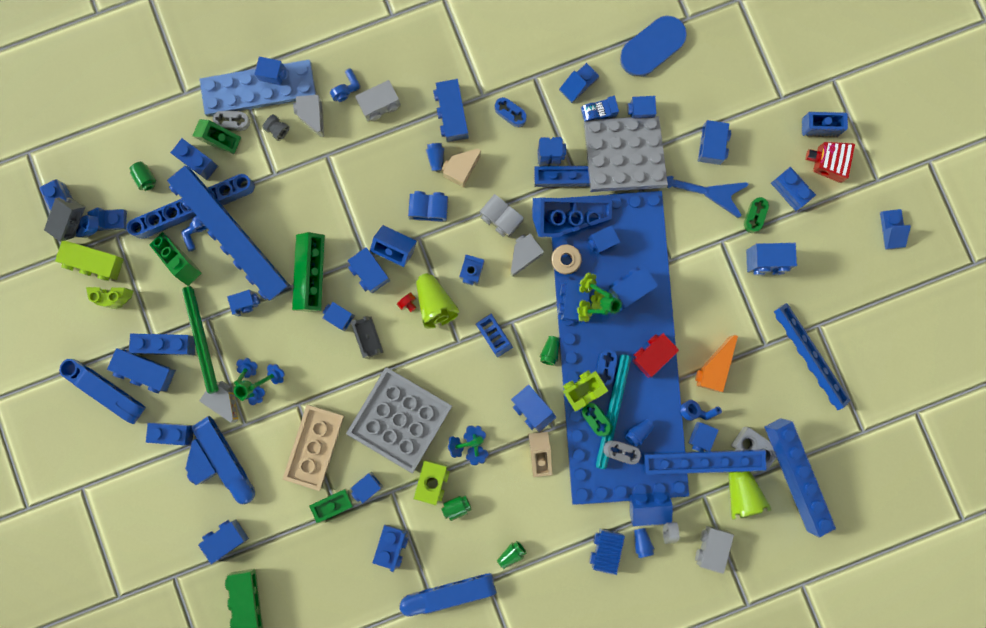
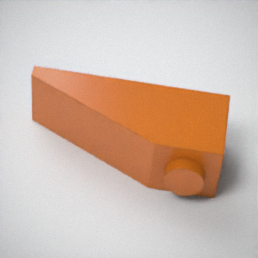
M729 336L701 367V370L697 371L695 381H697L698 387L715 392L724 391L738 336Z

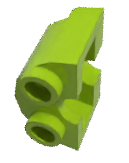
M86 287L89 301L112 309L123 307L122 305L132 298L134 291L128 288L111 287L110 291L100 287Z
M587 370L579 375L581 379L573 382L571 380L563 385V393L575 412L608 392L596 371L591 373Z

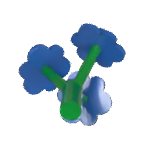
M470 425L466 428V433L463 435L464 439L467 440L466 443H461L459 437L451 436L449 438L448 449L453 458L461 457L464 447L472 446L468 449L466 459L470 460V464L474 466L479 463H485L488 451L483 450L478 445L483 443L486 433L482 431L480 426L474 427Z

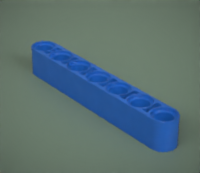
M238 174L212 185L208 189L223 206L251 194L255 190V183L247 175ZM248 181L247 186L241 188L242 182ZM230 188V193L224 196V190ZM181 198L130 220L127 224V231L137 238L144 239L195 218L196 214L192 210L189 211L182 204L183 199ZM177 210V215L171 218L172 212ZM159 218V223L154 225V220ZM141 225V231L137 233L136 229Z

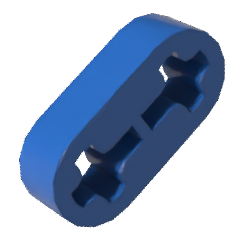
M505 97L496 100L495 111L500 117L514 127H522L525 124L526 113L523 109ZM499 104H507L506 108L509 110V112L506 109H502L501 111ZM519 114L522 115V116H521L522 121H520V120H517V122L514 121V120H515V116H514V115H516V116H518Z
M90 215L83 216L75 237L88 238L96 233L99 226L98 218Z
M605 350L599 355L596 369L598 375H603L604 369H607L606 376L609 377V380L605 381V386L613 382L617 364V355L612 350ZM609 353L613 361H610L608 367H605L606 360L603 359V356Z

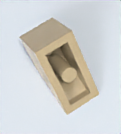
M477 148L451 156L450 160H446L442 167L444 178L464 188L481 156V150Z
M548 432L529 434L533 477L552 475L551 448Z

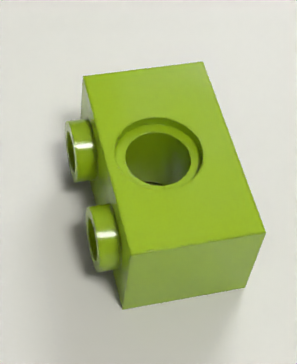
M424 460L414 499L437 505L438 501L442 502L445 492L442 489L443 482L448 481L450 471L447 470L448 466ZM431 477L436 478L438 481V486L435 488L429 487L427 483Z

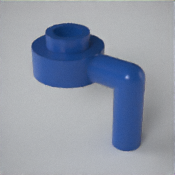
M351 68L345 71L351 85L341 84L330 91L334 101L343 102L351 92L360 89V84Z
M195 218L192 219L190 226L181 232L189 252L196 250L191 234L208 229L205 225L199 224Z
M688 400L680 408L682 416L688 421H693L698 417L709 420L722 413L721 408L718 406L708 412L702 411L699 404L694 400Z

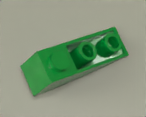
M164 232L149 244L173 276L185 285L189 286L202 274L197 266Z

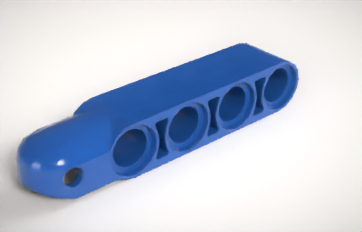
M66 359L61 363L59 371L62 377L128 423L135 424L146 409L142 403L79 361Z
M207 416L191 426L192 431L223 484L231 492L236 502L244 505L248 504L255 497V489L216 422L211 416Z
M492 573L408 594L400 602V611L405 616H415L493 596L497 591Z

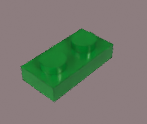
M346 489L309 505L316 523L322 522L354 506Z

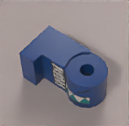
M614 95L602 101L583 105L581 112L583 120L586 122L597 119L616 118L619 109Z

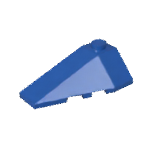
M533 198L532 218L538 237H560L564 234L612 219V200Z

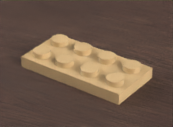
M306 405L283 480L321 491L344 415Z

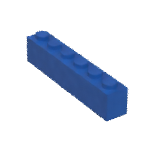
M780 418L764 426L807 532L820 538L835 530V524L793 421Z

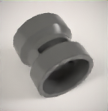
M274 114L269 116L263 124V130L267 133H272L273 138L277 141L282 140L290 128L285 122H280V119Z

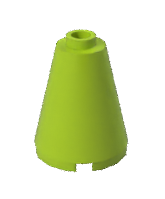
M428 273L420 275L416 281L424 327L427 329L436 328L435 324L441 323L443 326L457 318L458 313H460L458 307L434 275H429Z
M751 471L728 472L732 520L736 519V515H740V518L761 514L764 512V508L767 509V512L771 511V506Z

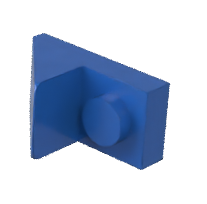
M586 63L577 72L574 70L559 90L572 103L599 79V75Z
M97 207L87 212V215L98 218L99 226L97 231L127 229V215L124 209L103 210Z
M902 209L880 212L885 250L906 247L911 226L904 225Z

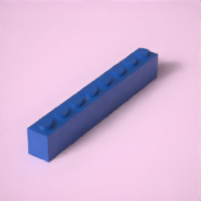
M183 166L167 180L170 184V190L176 196L180 195L183 199L182 204L189 211L192 209L196 214L195 219L202 226L205 225L209 229L207 233L210 237L221 243L220 248L226 255L230 254L233 257L234 265L239 270H244L247 274L245 276L252 285L256 284L260 289L258 291L265 300L267 298L269 301L273 300L290 286L190 167Z

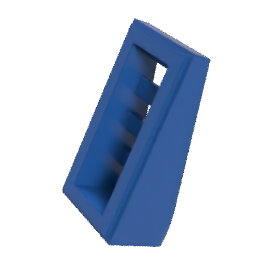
M492 314L476 323V326L496 357H500L513 348ZM493 322V325L485 330L483 329V327ZM497 328L496 332H494L490 336L487 335L488 333ZM500 335L502 336V337H501L500 339H498L497 341H495V342H493V343L491 342L493 339L497 338L498 336H500ZM503 342H506L505 344L501 345V346L498 347L497 349L495 348V347L499 346L500 344H502Z

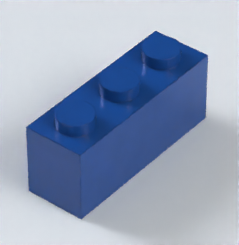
M458 79L437 82V89L433 90L435 101H439L440 107L436 109L438 119L443 120V125L440 126L442 137L446 136L447 142L468 139Z
M130 333L129 353L195 356V341L191 335Z
M116 348L107 370L113 372V376L120 379L129 378L131 379L130 383L137 386L144 384L148 386L149 391L158 394L160 391L168 390L176 372L172 368L120 348Z

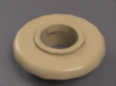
M567 244L561 245L554 250L551 262L557 272L567 275L579 269L582 258L577 248ZM565 254L572 258V262L569 265H564L561 262L560 258Z

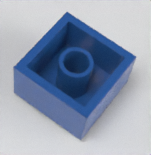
M756 243L746 250L747 272H753V275H765L767 272H773V275H783L785 272H790V269L797 266L796 243Z
M646 266L642 269L636 267L625 275L626 279L621 277L609 286L610 290L608 293L620 299L621 311L657 288L658 284Z

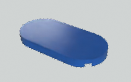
M662 16L626 43L620 56L621 66L625 72L633 76H646L676 53L686 40L684 24L676 17Z

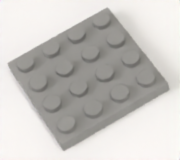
M659 116L654 118L597 119L584 122L590 192L667 188L668 183Z
M385 367L346 434L413 474L452 405Z

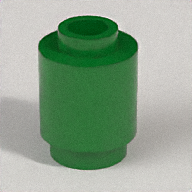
M136 162L130 166V175L139 190L149 191L154 188L156 179L146 164Z
M460 495L444 502V507L441 508L445 519L449 518L450 521L462 517L472 510L466 495L463 497Z

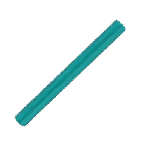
M623 354L620 356L607 417L613 425V431L609 436L602 437L596 467L600 469L607 468L609 457L604 454V445L608 441L613 440L631 362V356Z

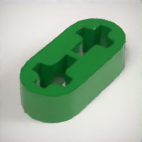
M758 197L750 203L744 221V228L749 233H756L763 227L769 208L768 201L763 197ZM760 202L763 208L756 213L757 206L755 205ZM756 217L755 224H757L758 226L751 228L752 224H750L749 222L753 221Z
M588 403L583 407L582 415L593 431L602 437L609 436L613 431V425L602 409L594 403ZM589 408L596 409L594 411V414L597 417L596 419L592 415L588 416V414L590 413ZM599 421L602 424H607V426L605 427L606 432L599 431V429H601V426L598 423Z

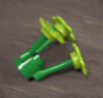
M587 273L584 279L580 281L579 291L581 293H589L592 289L595 290L594 295L590 297L591 304L585 300H581L577 313L581 322H588L592 314H616L621 309L620 299L613 297L611 293L596 286V275L592 273Z

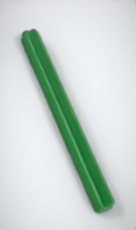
M187 286L182 289L206 390L209 394L218 392L219 388L194 288Z

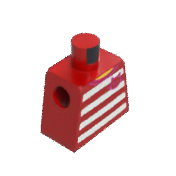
M824 142L818 147L817 151L808 149L805 160L815 162L814 173L842 183L849 179L855 144Z

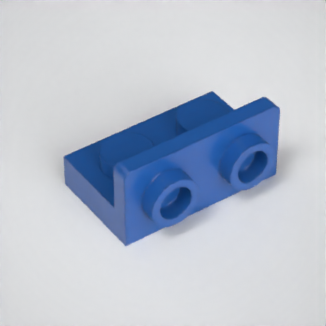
M385 524L373 564L389 568L391 572H394L396 567L400 568L403 559L400 553L402 548H406L409 537H406L407 531Z

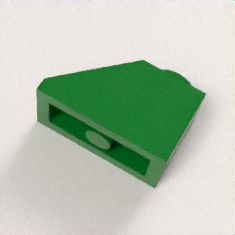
M199 119L192 135L208 145L231 154H235L241 137L210 120Z

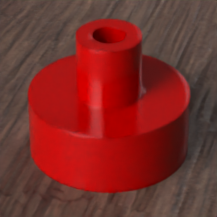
M410 292L398 301L397 306L401 310L407 308L410 312H413L416 309V306L413 304L416 297Z

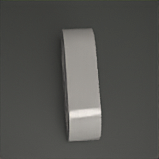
M218 111L212 118L214 123L227 130L243 131L250 126V119L243 112ZM222 117H224L226 120L229 121H223V123L221 124L218 120H221ZM242 117L245 120V122H242L241 125H239L236 121H239Z
M610 440L604 445V454L609 458L628 464H636L641 458L639 449L634 446ZM611 447L620 449L619 453L612 452ZM625 452L634 454L633 458L626 456Z
M677 522L666 523L663 526L665 544L679 541Z

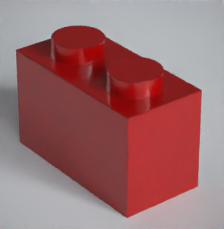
M664 333L659 336L657 334L652 336L647 341L649 345L645 349L641 347L634 354L636 358L632 362L647 378L652 377L679 351Z

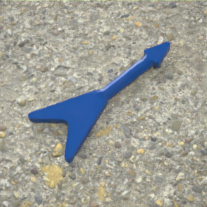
M667 176V188L672 186L704 194L735 217L740 218L742 216L731 197L749 185L748 182L703 187L675 180L673 176Z

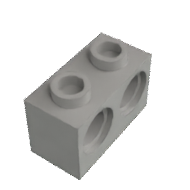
M743 427L731 445L735 450H765L766 469H769L776 459L771 442L749 427ZM746 438L750 440V447L748 449L743 447V441Z

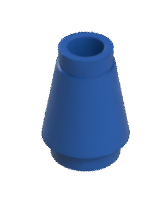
M442 143L427 144L426 153L432 171H441L444 158Z
M646 419L628 430V434L625 437L632 446H641L655 427L651 421Z
M646 529L634 530L636 554L638 553V557L643 558L654 555L653 550L655 548Z

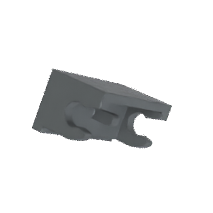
M60 197L55 198L44 230L60 242L74 238L85 206L70 197H67L66 201Z
M365 316L363 319L350 321L363 358L367 359L384 353L372 317Z

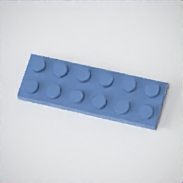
M310 59L283 64L287 73L286 78L282 79L281 85L259 81L255 76L256 69L200 78L205 115L213 116L218 111H242L296 101V96L316 95Z

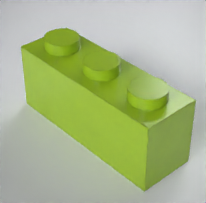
M68 241L61 242L55 262L62 264L61 268L71 271L74 268H78L81 274L91 276L92 273L98 274V279L108 282L110 278L117 280L124 261L123 258Z

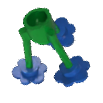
M249 358L239 359L236 365L238 366L237 372L241 374L234 381L236 386L233 391L234 395L241 401L248 399L250 405H256L263 401L262 397L265 395V390L260 388V385L269 380L274 384L282 383L284 381V371L279 369L277 364H270L267 366V377L252 384V382L242 381V379L256 375L257 363L251 362Z

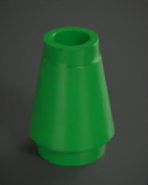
M548 336L539 356L541 363L554 366L558 361L560 340L558 337Z
M512 542L497 559V562L502 569H505L524 559L526 550L520 542Z

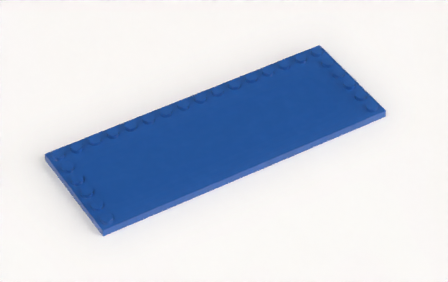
M662 191L567 197L572 199L612 200V219L564 234L560 237H551L552 252L557 247L568 244L577 248L582 258L579 269L572 274L564 275L554 269L563 385L571 380L573 382L581 379L579 375L587 370L591 373L596 371L599 355L605 350L614 351L617 355V364L613 382L606 386L608 392L589 402L597 404L607 416L620 356L623 354L631 356V362L613 440L632 446L625 437L628 434V430L646 419L651 421L655 427L643 444L636 447L641 453L639 462L628 464L609 458L606 469L597 468L596 462L602 436L597 435L583 417V407L575 412L564 394L572 505L630 501V495L669 493L670 498L689 497L687 473L646 475L644 454L685 452L683 420L680 411L681 397L677 353L650 378H647L632 362L636 358L634 354L641 347L645 349L649 345L647 341L655 334L659 336L664 333L676 346ZM612 225L620 243L596 254L589 247L588 237ZM567 254L560 258L564 265H569L572 262L571 256ZM646 266L658 284L657 288L616 314H592L588 322L561 320V315H558L559 303H562L563 296H560V287L567 279L581 281L587 273H592L596 275V286L608 292L610 290L609 286L621 277L626 279L625 275L636 267L642 269ZM592 289V290L589 292V301H588V302H590V304L592 303V301L590 300V297H591V295H594V291H595L594 289ZM609 353L603 356V359L606 360L605 367H608V363L613 361V358L610 357ZM604 369L603 375H599L603 383L609 380V377L606 376L607 369ZM589 408L590 413L588 416L592 415L596 419L597 417L594 414L596 409ZM599 421L598 423L601 426L599 431H604L605 424ZM611 447L612 452L619 453L620 449ZM625 452L626 456L633 458L634 454Z

